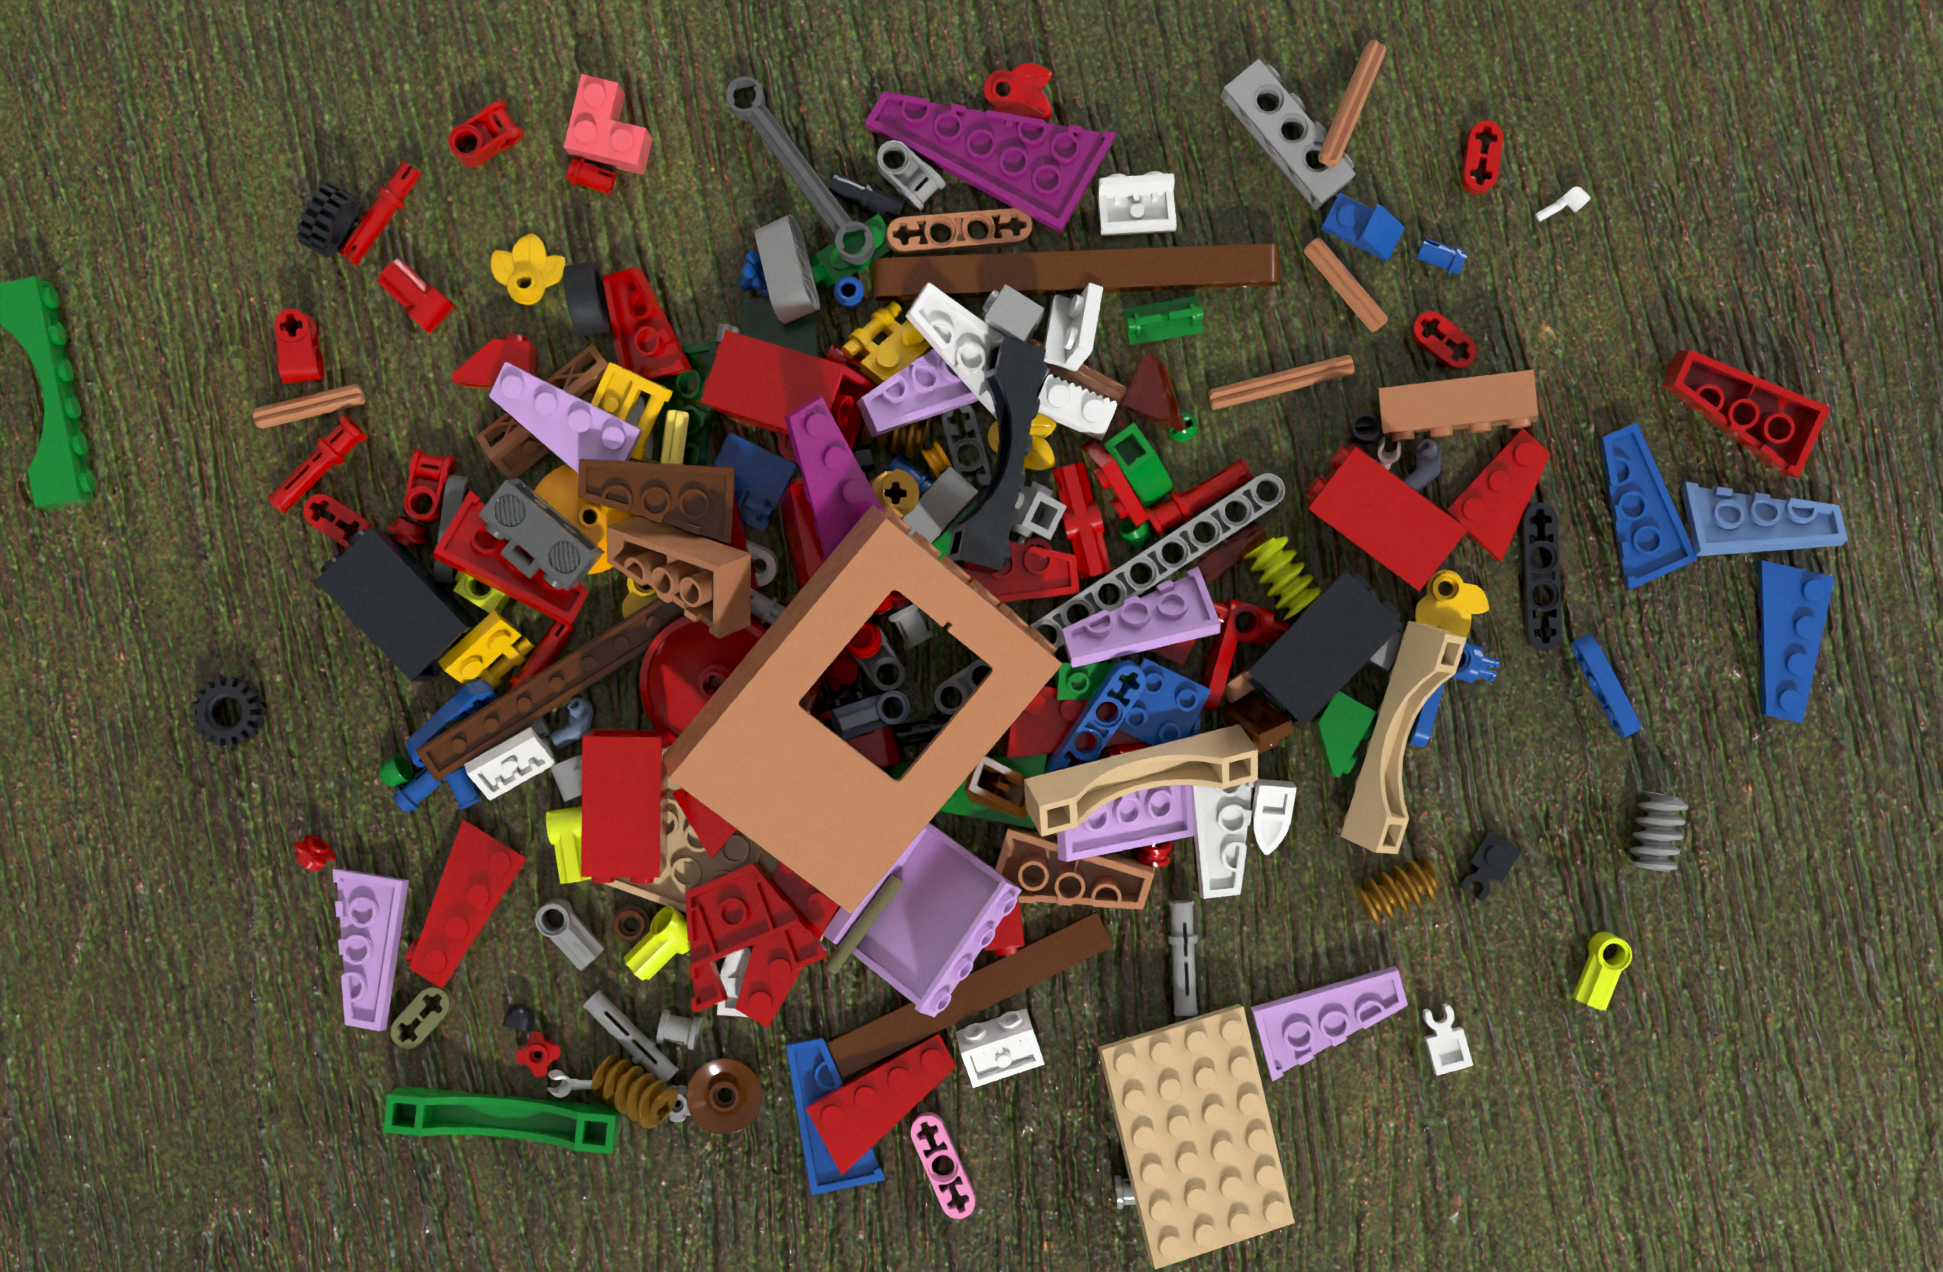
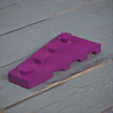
M816 395L786 414L784 418L796 462L801 468L805 483L803 488L806 500L811 505L815 520L813 525L816 537L821 542L824 554L822 559L825 562L872 504L880 511H883V508L821 396Z

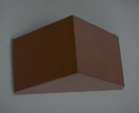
M985 756L969 774L964 788L970 803L1019 818L1027 817L1028 812L1026 811L1024 779L1027 777Z

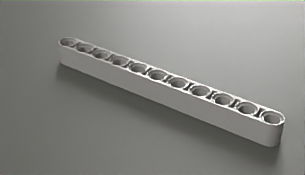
M1265 473L1256 477L1031 626L1036 630L1042 625L1051 626L1056 632V640L1053 645L1059 648L1064 644L1062 629L1072 625L1067 619V610L1070 606L1074 604L1083 606L1087 611V617L1102 610L1111 612L1123 606L1124 600L1140 595L1276 506L1285 494L1283 481L1272 473ZM1260 482H1267L1273 486L1275 495L1272 501L1265 502L1258 497L1256 488ZM1235 502L1242 507L1243 518L1240 522H1232L1226 517L1225 507L1228 503ZM1197 523H1205L1211 527L1212 538L1208 543H1201L1195 539L1193 529ZM1167 543H1173L1180 548L1181 558L1175 564L1166 562L1162 557V548ZM1143 564L1149 569L1150 578L1148 582L1137 584L1131 579L1130 570L1133 565ZM1104 584H1111L1118 590L1119 598L1113 605L1102 603L1098 597V591ZM980 658L937 687L934 694L937 708L945 714H954L977 687L972 681L973 670L979 666H986L991 669L990 665ZM953 686L961 691L962 702L958 707L947 708L942 704L940 695L946 687Z

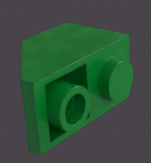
M1135 423L1103 444L1102 448L1114 458L1143 509L1149 507L1175 488L1158 455Z
M1340 691L1317 713L1313 720L1326 772L1337 778H1340L1342 773L1347 775L1353 768L1358 758V755L1354 752L1360 741L1366 742L1373 733L1376 725L1373 718L1377 713Z

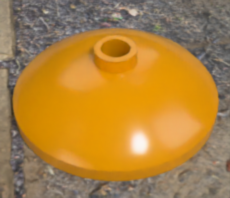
M565 464L548 473L536 486L534 492L604 551V554L588 574H596L611 569L613 566L607 562V527L639 515L629 512L625 513L578 498L579 474L568 464ZM585 510H591L595 514V520L592 524H587L583 521L582 515Z

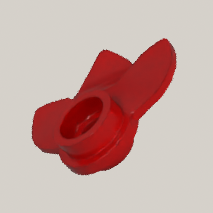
M1033 63L1020 64L1011 72L1007 70L994 71L984 82V96L993 106V111L1046 121L1052 117V110L1048 99L1040 90L1048 83L1052 73L1045 67ZM1001 81L1009 85V93L1004 97L999 96L995 90L996 85Z

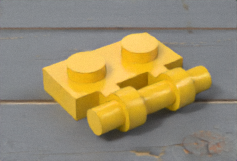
M892 301L885 308L880 307L871 315L872 320L862 329H855L849 335V341L841 347L842 353L848 359H852L858 352L866 357L861 361L860 371L878 385L934 349L908 319L902 325L895 321L902 313V308L895 301ZM882 331L888 338L878 346L872 340Z
M493 610L442 657L438 663L446 673L463 685L479 677L478 680L488 681L493 690H495L502 683L501 678L515 665L520 667L527 660L526 655L536 646L527 636H524L514 645L513 643L522 635L513 624ZM502 653L504 654V656L500 658L491 668L488 667Z

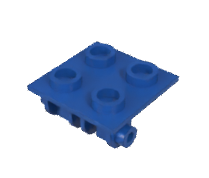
M729 432L713 466L736 467L735 495L742 521L765 532L780 501L779 497L784 493L797 464Z
M1143 658L1140 667L1146 677V686L1117 729L1152 746L1187 738L1211 689L1147 658ZM1134 676L1131 682L1132 685L1136 682Z

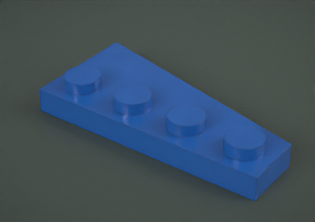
M823 1037L785 1043L810 1194L815 1195L885 1180L872 1148L841 1175L805 1108L806 1105L843 1085Z

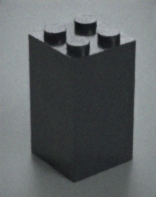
M370 528L368 531L362 529L349 540L348 545L350 548L341 557L335 555L321 567L320 571L323 574L316 580V583L410 681H430L443 669L438 661L479 623L440 583L435 582L432 574L403 544L392 538L393 534L391 532Z
M1345 571L1337 577L1242 675L1273 707L1288 717L1296 729L1306 726L1403 626L1397 620L1400 616L1399 612L1386 600L1383 599L1381 602L1376 600L1369 593L1371 590L1370 584L1356 572L1350 575Z

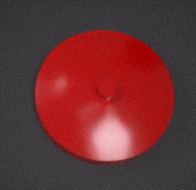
M683 615L667 625L652 641L645 653L640 669V694L650 721L657 730H669V742L673 744L767 630L750 619V626L718 639L709 632L710 627L701 620L694 622Z

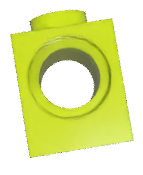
M458 571L455 576V581L458 583L453 591L489 614L493 610L501 614L511 598L492 587L486 595L481 596L476 590V579L461 571Z

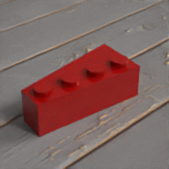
M1690 349L1676 351L1662 383L1663 387L1786 477L1799 478L1831 408Z

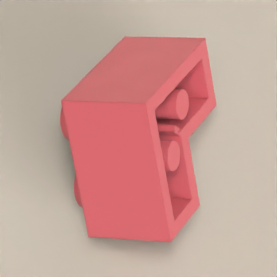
M581 74L564 149L571 158L580 160L583 157L587 162L644 175L653 139L646 128L619 122L625 93L618 82Z

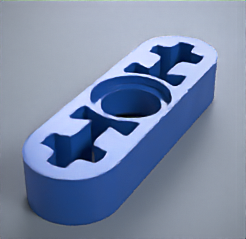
M1586 634L1571 642L1570 646L1573 655L1617 735L1624 739L1641 730V725L1635 711L1594 637Z
M475 680L466 684L408 739L406 749L414 765L425 767V764L415 751L416 748L447 730L448 728H444V726L450 721L456 719L461 721L497 698L488 681Z

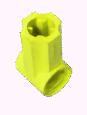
M582 806L547 811L546 828L549 841L555 847L560 884L591 879V877H581Z
M672 906L663 907L654 916L650 925V931L624 956L625 964L632 970L634 975L643 981L645 979L650 980L676 953L684 954L691 950V941H688L687 917Z
M1604 931L1597 933L1589 941V956L1572 997L1586 1005L1606 1011L1621 971L1627 968L1631 962L1632 951L1627 942L1610 932ZM1615 943L1617 946L1616 954L1611 959L1604 960L1603 950L1609 944Z

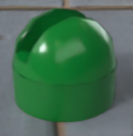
M1179 412L1169 420L1167 431L1174 441L1185 443L1196 435L1198 423L1192 414ZM1189 420L1191 421L1192 427L1175 432L1174 426Z
M1128 518L1120 526L1119 533L1130 546L1143 547L1144 540L1150 541L1152 529L1147 520L1136 527Z
M400 754L387 758L380 765L378 773L380 780L385 785L391 787L401 786L412 779L411 768L406 759Z

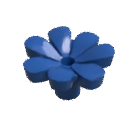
M750 250L744 256L746 265L742 267L744 276L739 278L738 283L742 290L748 291L754 287L755 290H760L762 295L768 298L769 292L759 251L755 253L753 250Z

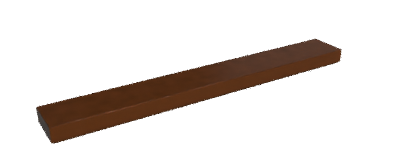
M657 597L419 746L415 750L435 781L438 782L465 763L481 755L645 652L656 636L667 625L684 615L685 609L673 601L666 603Z
M1097 911L1017 949L1018 952L1015 954L1005 955L970 972L965 979L959 981L951 993L950 1003L936 1017L918 1012L914 1009L916 1005L910 1001L827 1041L826 1044L843 1078L1113 947V944Z

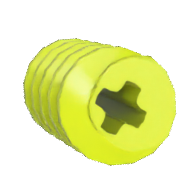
M1273 537L1243 556V559L1256 557L1257 560L1250 570L1252 572L1265 571L1258 582L1260 585L1272 582L1273 586L1268 591L1267 596L1280 595L1282 597L1275 608L1276 610L1289 608L1290 611L1283 619L1286 620L1313 603L1322 590L1320 587L1307 589L1313 577L1310 574L1299 576L1305 564L1303 562L1290 563L1297 553L1296 550L1283 551L1282 549L1288 542V538L1280 537L1275 539Z

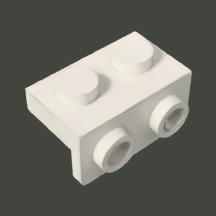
M1153 171L1138 176L1112 174L1106 178H1100L1098 181L1097 199L1101 236L1176 232L1177 224L1173 193L1174 174Z

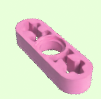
M932 1112L921 1113L915 1117L911 1125L912 1141L943 1211L954 1219L965 1218L972 1213L975 1207L974 1190L943 1120ZM927 1122L929 1126H937L938 1129L934 1131V1139L937 1146L943 1141L946 1146L933 1149L928 1155L924 1150L931 1149L929 1139L926 1135H918L922 1129L921 1123ZM940 1155H946L953 1160L954 1168L947 1175H939L932 1168L933 1160ZM958 1176L961 1177V1181H955V1187L960 1196L966 1194L968 1196L964 1200L965 1207L960 1209L957 1204L950 1205L948 1203L952 1200V1191L949 1185L943 1189L940 1187V1184L951 1183Z

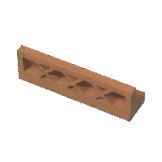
M592 343L548 378L546 382L558 388L564 386V391L591 404L608 363ZM594 359L597 363L585 373H581L585 366ZM508 412L476 436L489 459L508 479L519 477L551 451ZM503 432H506L504 438L492 446L490 442Z

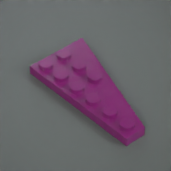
M885 91L882 92L865 121V127L868 130L889 141H901L920 158L1060 233L1063 232L1116 139L1117 134L1104 130L1103 133L1084 130L1082 126L1070 124L1067 127L1045 123L1043 119L992 110L983 112L966 109L964 105L953 103L952 106L929 102L928 99Z

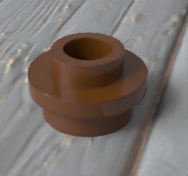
M637 905L622 907L616 912L612 921L615 935L627 943L640 941L649 932L651 925L648 913ZM628 917H634L638 920V928L636 930L627 928L625 922Z

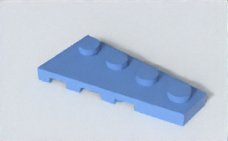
M1685 482L1680 488L1695 556L1842 546L1848 540L1839 505L1791 498L1789 501L1770 498V494L1757 492L1753 495L1734 493L1733 489L1716 487L1715 490L1701 488L1698 483Z

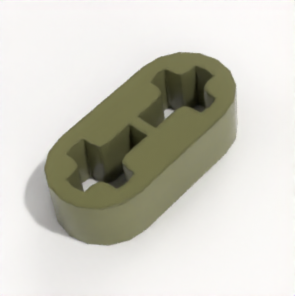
M437 985L429 986L421 991L391 1026L393 1042L403 1049L415 1048L422 1043L453 1008L454 998L451 991L447 987L442 989ZM437 994L440 995L442 1000L439 1004L443 1009L436 1008L428 1015L423 1011L431 1002L427 996L434 997ZM418 1018L421 1023L414 1031L418 1037L411 1036L406 1039L402 1035L406 1030L402 1024L409 1025Z

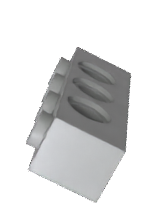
M1258 59L1224 87L1220 98L1316 211L1356 175L1352 170L1354 164L1344 152L1340 162L1335 167L1331 168L1323 164V168L1313 169L1308 166L1305 159L1306 155H1319L1328 132L1319 122L1315 121L1313 123L1304 113L1306 110L1305 105L1296 94H1288L1280 84L1282 80L1278 72L1270 64L1265 66ZM1260 97L1270 98L1275 104V110L1269 112L1262 110L1257 104V99ZM1286 125L1295 127L1299 132V139H1286L1281 132V127Z

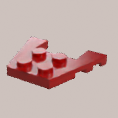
M751 863L685 892L688 941H691L692 964H689L690 979H693V998H691L693 1013L729 999L715 964L717 960L778 934H781L795 970L830 957L826 947L758 863Z

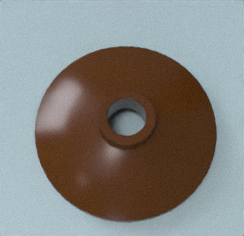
M719 1058L705 1063L693 1074L687 1087L686 1101L692 1118L699 1126L715 1134L727 1135L739 1132L753 1122L761 1107L762 1089L756 1074L746 1064L735 1059ZM723 1087L729 1088L733 1093L732 1098L729 1100L722 1099L719 1095V1090Z

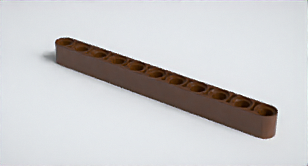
M1240 244L879 258L871 261L872 299L876 301L916 300L922 288L928 282L952 299L989 297L994 289L1000 293L1005 284L1024 296L1081 294L1089 283L1103 287L1102 293L1269 287L1280 284L1279 245Z

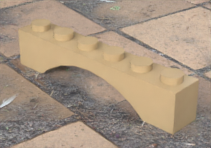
M1408 621L1406 630L1401 636V646L1395 665L1389 674L1387 691L1378 709V719L1372 738L1367 744V754L1361 773L1355 782V792L1350 808L1345 814L1344 827L1340 837L1375 853L1398 854L1409 820L1402 785L1403 756L1408 735L1416 716L1427 699L1441 684L1455 675L1467 637L1430 624Z
M1238 724L1024 779L1026 811L1042 837L1077 828L1101 806L1139 790L1174 785L1206 786L1225 789L1258 780V749Z

